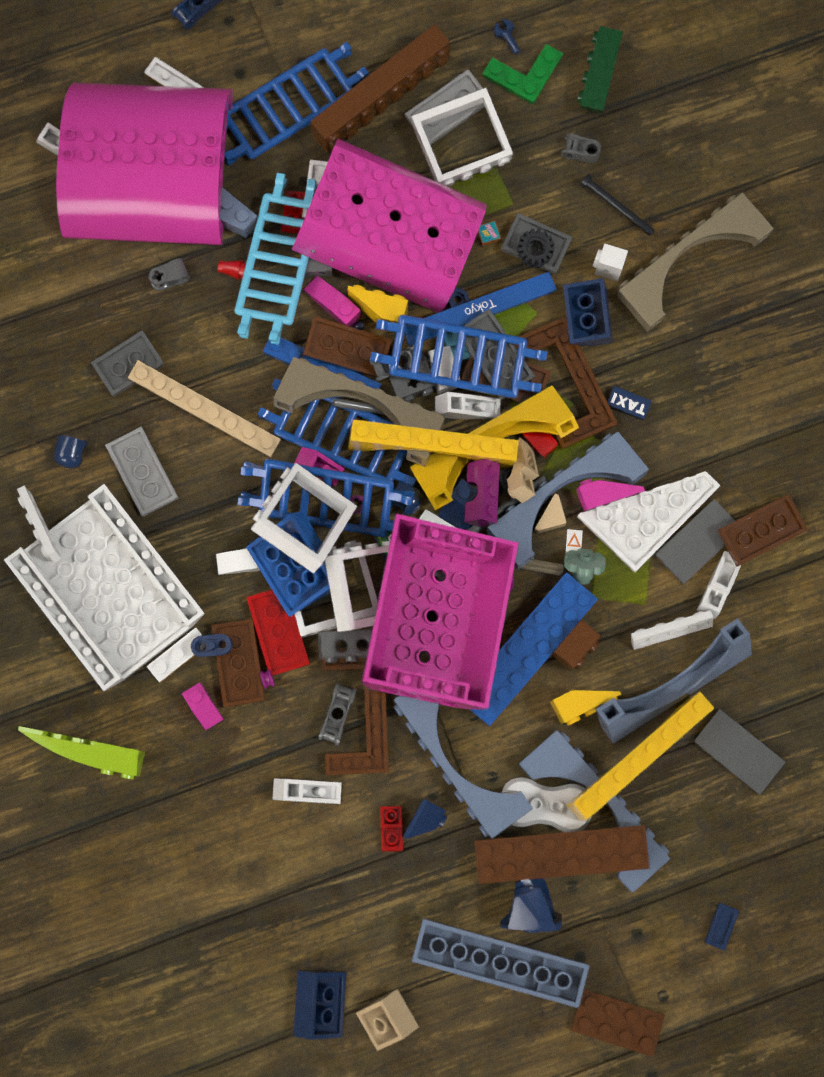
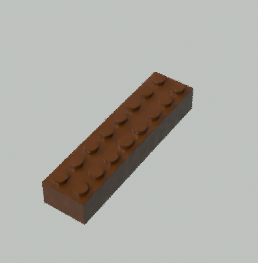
M434 24L312 119L310 123L313 138L328 154L330 151H333L337 139L344 141L347 138L351 139L354 137L357 130L362 126H368L372 122V118L377 114H383L391 103H397L401 100L404 93L408 90H414L418 82L423 78H429L437 67H443L449 61L450 41Z
M645 825L475 841L479 884L650 869Z

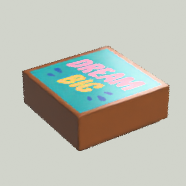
M496 220L480 225L478 235L482 246L501 241L502 238Z

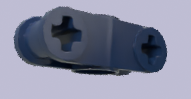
M184 0L173 9L171 15L183 24L182 27L185 30H188L222 0ZM203 1L201 5H195L196 2Z

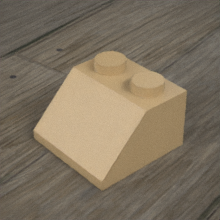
M398 989L356 1012L377 1051L404 1039L419 1028Z

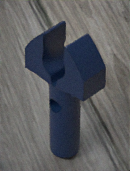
M503 19L502 23L506 27L505 32L500 29L496 22L494 30L496 38H505L513 54H518L520 48L511 35V31L515 27L513 23Z

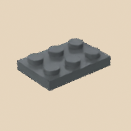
M518 213L501 247V251L519 258L517 248L520 237L524 236L527 230L530 232L531 229L535 231L541 229L543 233L546 231L548 232L547 235H551L552 241H554V252L548 264L545 263L544 267H538L556 275L573 237ZM532 242L528 246V250L532 255H540L544 250L539 242Z
M143 330L91 362L113 398L136 384L129 380L128 376L138 360L155 370L165 365Z

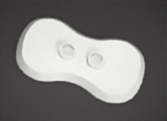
M519 777L507 782L502 790L503 794H517L521 791L533 807V810L513 823V826L526 827L533 824H547L563 832H575L584 830L591 820L590 817L588 820L579 821L567 807L571 800L585 790L580 785L566 784L557 787H547L531 779Z

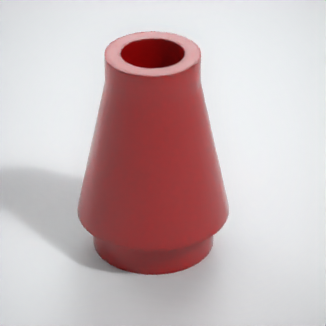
M243 260L219 261L218 272L242 280L246 263Z

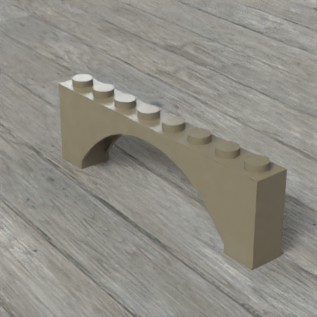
M743 192L739 196L733 195L729 198L725 207L715 209L711 213V218L707 221L705 219L700 221L695 226L696 230L692 233L690 231L686 232L680 238L681 241L677 245L671 244L665 250L666 253L663 256H656L650 261L648 268H641L634 274V279L630 282L626 280L618 287L620 290L617 297L647 332L660 323L666 315L662 309V292L665 277L672 264L684 252L698 244L719 239L740 240L752 243L755 247L771 234L774 228Z
M293 357L274 396V407L292 414L295 409L315 400L346 397L374 406L383 412L394 425L441 431L445 417L439 412L428 411L419 404L408 403L399 396L388 395L379 388L373 389L361 381L348 379L344 374H336L324 366L313 365L304 358L298 359ZM407 450L406 460L425 467L432 452Z

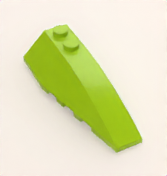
M21 726L18 728V731L45 748L75 762L101 769L100 773L113 775V772L122 773V778L132 780L134 776H140L145 755L144 751Z

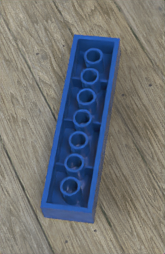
M566 572L498 651L488 709L469 710L490 727L591 609L598 598Z

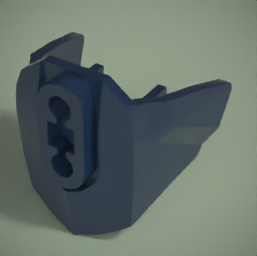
M545 878L518 881L515 886L510 913L501 920L500 928L523 930L526 933L560 930L562 914L554 911Z

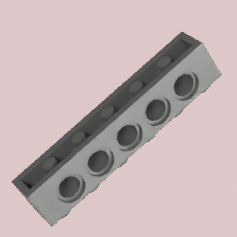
M372 630L320 632L318 634L319 660H325V663L338 662V659H346V662H356L358 658L367 659ZM358 641L366 644L365 651H360L357 648ZM337 642L344 643L346 647L345 652L337 650ZM422 651V652H420V654H419V658H420V655H428V654H427L426 652Z

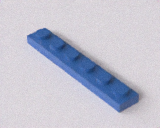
M280 338L279 345L271 344V341L268 340L263 350L264 354L290 365L293 357L298 359L304 358L313 365L324 366L333 373L344 374L348 379L361 381L373 389H380L381 387L380 383L354 371L302 356L304 348L283 338Z

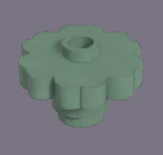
M590 549L569 550L565 553L564 567L569 572H573L574 579L580 584H589L590 580L593 579V575H601L605 571L606 558L600 553H593Z

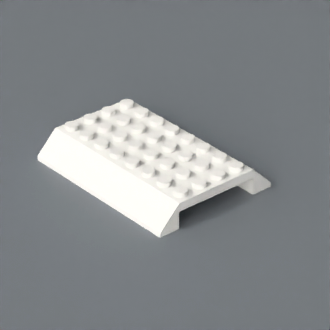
M103 484L87 496L90 499L49 530L60 553L61 560L54 563L50 557L46 558L40 548L43 546L42 542L36 540L26 549L20 547L4 559V561L102 690L106 691L125 680L190 630L205 613L109 489Z

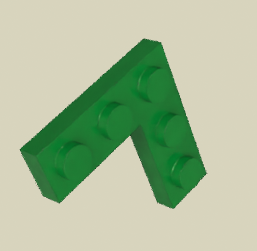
M546 44L527 76L492 57L482 73V77L534 105L563 57V53Z

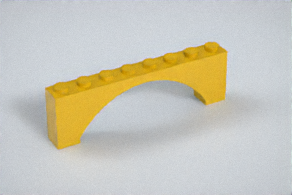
M550 386L468 434L504 438L518 433L545 432L559 435L562 438L579 427L570 409L555 388ZM435 452L430 455L425 467L419 464H414L410 467L435 510L453 501L451 496L456 480L471 459Z
M353 420L348 449L365 452L390 449L437 452L475 461L488 459L499 463L500 468L506 469L512 467L517 461L519 440Z
M701 692L690 696L643 742L598 780L579 793L567 804V807L579 821L588 820L712 711L714 707Z

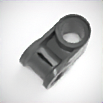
M576 134L566 135L565 149L561 152L564 158L590 164L596 163L599 160L601 145L597 140L584 138ZM594 149L596 153L589 154L587 150Z
M182 259L172 260L167 264L153 268L149 272L151 286L157 291H163L175 285L183 284L190 279Z

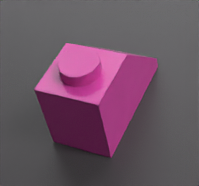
M305 447L301 448L294 462L340 472L344 470L342 466L320 452ZM315 476L319 480L324 481V477ZM332 479V486H336L338 479Z
M198 683L182 693L205 730L224 720L202 683Z

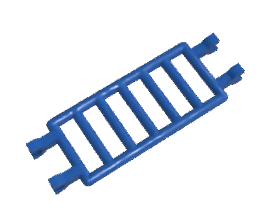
M348 42L341 45L331 54L327 49H321L232 104V110H228L227 129L231 130L240 145L233 150L225 152V160L229 166L245 154L250 159H254L311 124L310 121L344 95L342 94L338 98L335 97L314 66V63L324 58L346 93L368 77L369 73L363 67L347 79L336 62L352 55L350 51L352 49ZM306 68L329 100V103L321 108L316 104L297 75ZM288 79L292 80L313 112L304 119L280 85ZM272 89L275 90L296 121L294 125L287 129L264 96L265 93ZM256 99L279 131V134L271 139L268 138L247 104ZM239 109L263 143L255 149L251 148L230 116Z
M400 315L398 324L377 320L375 329L396 332L392 356L372 352L370 362L390 365L389 373L392 376L509 398H516L519 389L538 393L541 390L542 384L520 381L525 357L540 361L546 360L547 357L546 351L528 349L526 338L408 315ZM406 324L418 326L410 370L398 368ZM426 327L438 330L430 374L418 372ZM446 331L458 333L450 378L438 376ZM466 335L479 337L471 382L458 380ZM486 339L499 341L491 386L479 384ZM507 343L519 345L511 389L499 387Z
M275 378L272 384L273 389L276 391L281 383L280 380ZM332 397V398H324L323 400H325V401H327V402H329V403H333V399H334V398H337V399H340V398H338V397ZM320 399L309 403L294 435L283 430L291 413L283 410L281 416H278L262 407L258 412L259 418L276 425L274 429L276 436L300 447L316 450L335 463L363 476L391 480L392 482L394 480L398 482L402 480L411 486H414L416 483V478L398 471L407 454V450L398 451L386 477L375 472L385 450H376L368 469L357 464L362 451L354 450L350 460L338 455L350 432L352 422L356 419L357 415L368 420V422L394 425L392 422L375 414L342 408L350 413L330 452L320 447L339 407L331 404L313 443L302 439V436Z
M266 459L264 466L245 461L244 466L241 467V475L262 477L261 495L256 496L242 491L241 496L238 497V505L259 507V510L263 511L264 507L262 504L269 496L271 468L285 471L287 467L291 469L295 463ZM298 464L312 475L324 477V483L329 487L332 485V479L343 480V497L349 501L352 483L365 484L360 524L347 523L343 529L344 531L386 537L387 531H392L394 520H389L392 500L412 505L414 499V491L394 490V483L391 480ZM290 484L281 496L279 510L273 509L268 517L284 519L291 514L287 512ZM373 486L385 488L380 529L368 527ZM302 487L299 512L303 511L311 525L332 528L335 520L327 519L329 506L321 501L319 518L307 516L310 492Z

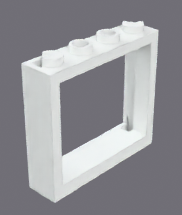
M486 88L412 116V126L434 180L440 184L451 186L454 184V181L470 179L477 172L481 174L486 173L492 169L491 167L495 165L504 166L505 163L510 162L513 152ZM484 103L503 151L442 174L422 126Z
M295 463L291 469L286 468L280 477L283 481L281 483L278 481L271 490L274 495L272 497L269 495L262 504L264 510H259L253 519L256 522L251 530L314 573L324 562L357 506ZM292 480L340 513L316 553L267 519Z
M350 541L345 543V547L337 549L336 546H333L329 554L330 556L334 555L333 551L344 549L345 553H348L349 548L357 546L362 548L361 542ZM365 556L358 558L373 607L352 613L354 620L375 616L378 604ZM301 611L295 614L302 638L337 628L335 618L305 626Z
M390 541L382 542L381 547H378V543L365 545V550H362L361 546L349 548L348 553H345L344 549L333 551L334 555L325 558L338 632L373 626L375 616L353 619L343 560L388 552Z

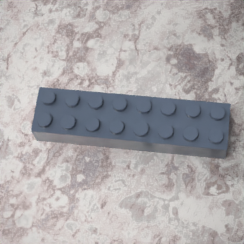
M427 918L422 920L412 957V962L577 1008L580 1005L589 965L585 962Z

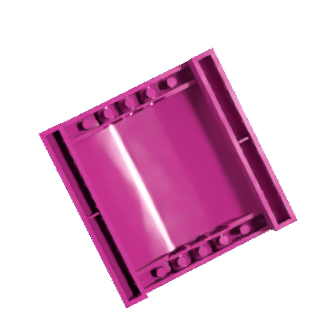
M100 83L71 84L63 104L57 161V209L62 236L64 238L222 245L223 224L220 220L227 115L228 110H232L233 89Z

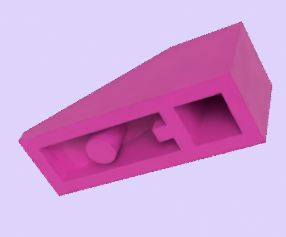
M316 276L304 289L339 324L352 327L361 317V310L319 276Z
M592 479L580 482L581 486L576 489L584 512L645 491L642 486L601 480L593 482Z

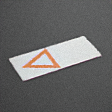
M567 529L566 553L569 550L577 551L582 547V530Z

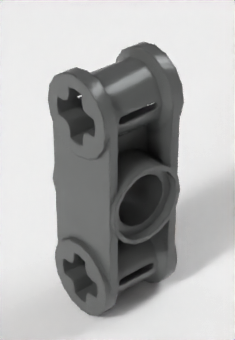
M415 345L401 351L400 358L403 363L402 366L398 365V368L408 369L411 367ZM423 348L419 365L429 362V359L425 357ZM370 362L377 375L376 381L392 376L389 373L390 365Z
M337 682L318 740L324 739L335 743L336 746L339 745L350 707L357 692L356 688L350 689L341 686ZM335 709H341L344 712L341 719L337 720L332 717V712Z

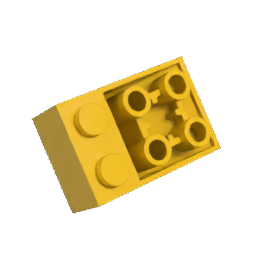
M348 286L349 300L375 323L379 319L398 324L399 316L407 315L408 300L401 295L389 296L380 290H373L372 292L365 290L363 286Z
M572 690L552 700L550 703L560 723L566 722L567 726L581 720L579 715L585 713L587 717L597 712L596 709L599 705L605 704L613 698L618 700L617 696L621 695V692Z

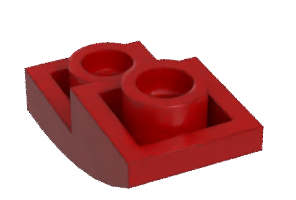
M286 190L285 197L304 200L306 192ZM284 205L283 216L303 220L304 208ZM282 224L281 232L298 234L301 227Z
M520 433L543 458L559 446L550 433Z
M401 806L380 807L382 852L403 851Z

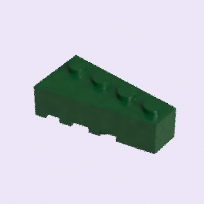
M603 26L599 27V31H594L592 43H595L594 51H589L587 63H590L589 71H584L582 82L585 83L584 91H579L577 102H580L581 109L603 113L623 31Z

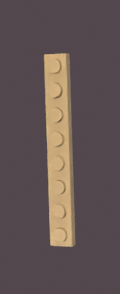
M139 360L128 376L129 380L270 458L281 441L278 437Z

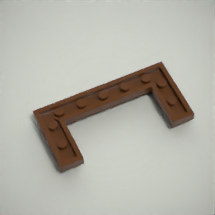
M565 317L519 336L527 339L528 349L543 350L552 345L556 346L589 414L576 420L579 428L562 438L554 434L561 450L617 426L618 423L580 346L570 344L568 322Z
M358 648L360 651L366 650V648ZM337 649V650H338L339 652H345L346 649ZM358 658L356 662H346V659H338V662L325 663V660H322V671L365 669L366 658ZM364 685L367 752L325 754L326 775L389 773L386 692L373 690Z

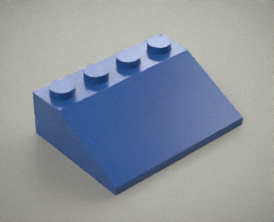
M303 511L291 513L276 524V526L315 553L322 544ZM261 536L246 547L289 617L331 592L325 560L312 573Z

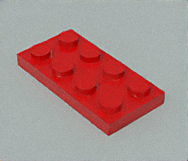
M273 590L246 597L267 669H270L271 676L310 665L295 614L291 617L288 616Z

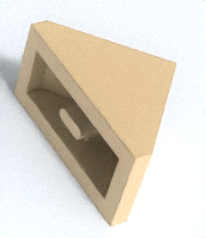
M556 493L533 532L541 533L566 525L560 498Z

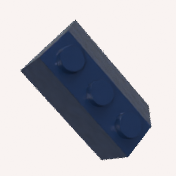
M604 278L564 284L570 344L596 346L614 343L607 284Z
M298 970L294 1037L309 1040L342 1038L346 972Z

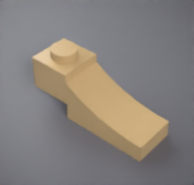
M519 438L517 461L513 465L510 477L507 478L509 495L524 503L535 495L532 480L537 478L539 474L533 448Z

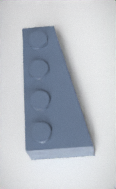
M222 188L220 220L223 228L247 238L254 230L258 217Z

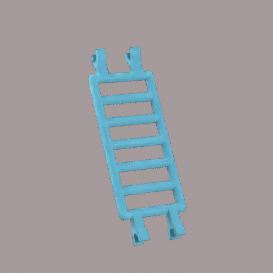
M281 173L276 175L273 194L265 193L263 195L235 306V314L242 316L237 331L240 334V338L248 339L251 320L256 318L274 322L269 340L271 344L275 345L280 343L283 324L291 325L294 321L309 257L301 254V259L258 251L260 239L291 246L294 245L296 240L293 237L262 232L265 221L301 227L304 221L302 219L267 213L269 203L274 202L309 209L318 187L316 180L308 179L304 200L282 196L287 179L285 174ZM255 259L297 266L296 278L253 270ZM256 278L294 286L292 295L288 297L248 289L250 279ZM246 297L289 305L287 315L282 316L243 308Z

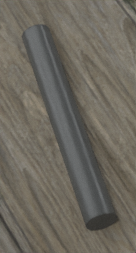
M337 398L333 399L332 405L335 407L385 415L370 404Z

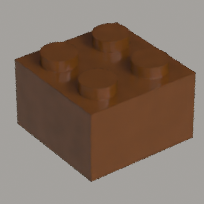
M581 619L551 655L569 671L573 668L577 670L587 659L584 655L587 652L591 654L600 644L598 641L600 635Z

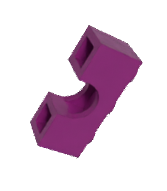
M488 459L468 463L467 483L477 486L478 492L473 501L466 502L465 523L477 527L497 524L499 463Z

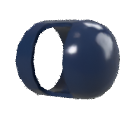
M59 435L54 451L55 462L64 468H78L83 461L81 458L82 450L87 447L88 441Z
M400 480L395 490L414 491V499L412 505L392 500L391 507H399L404 511L403 515L411 516L420 508L423 495L416 487Z

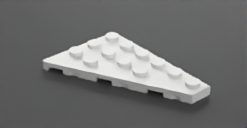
M705 471L671 484L623 498L583 513L581 512L577 518L635 573L720 487V484Z

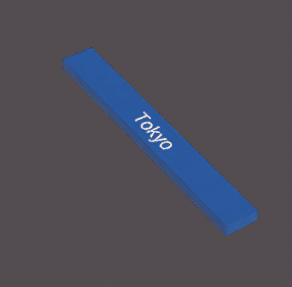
M547 272L423 319L464 326L489 308L495 315L554 293L557 289L550 273ZM407 324L405 326L404 336L409 347L415 345L418 329L416 325ZM426 327L424 341L437 337L438 330Z

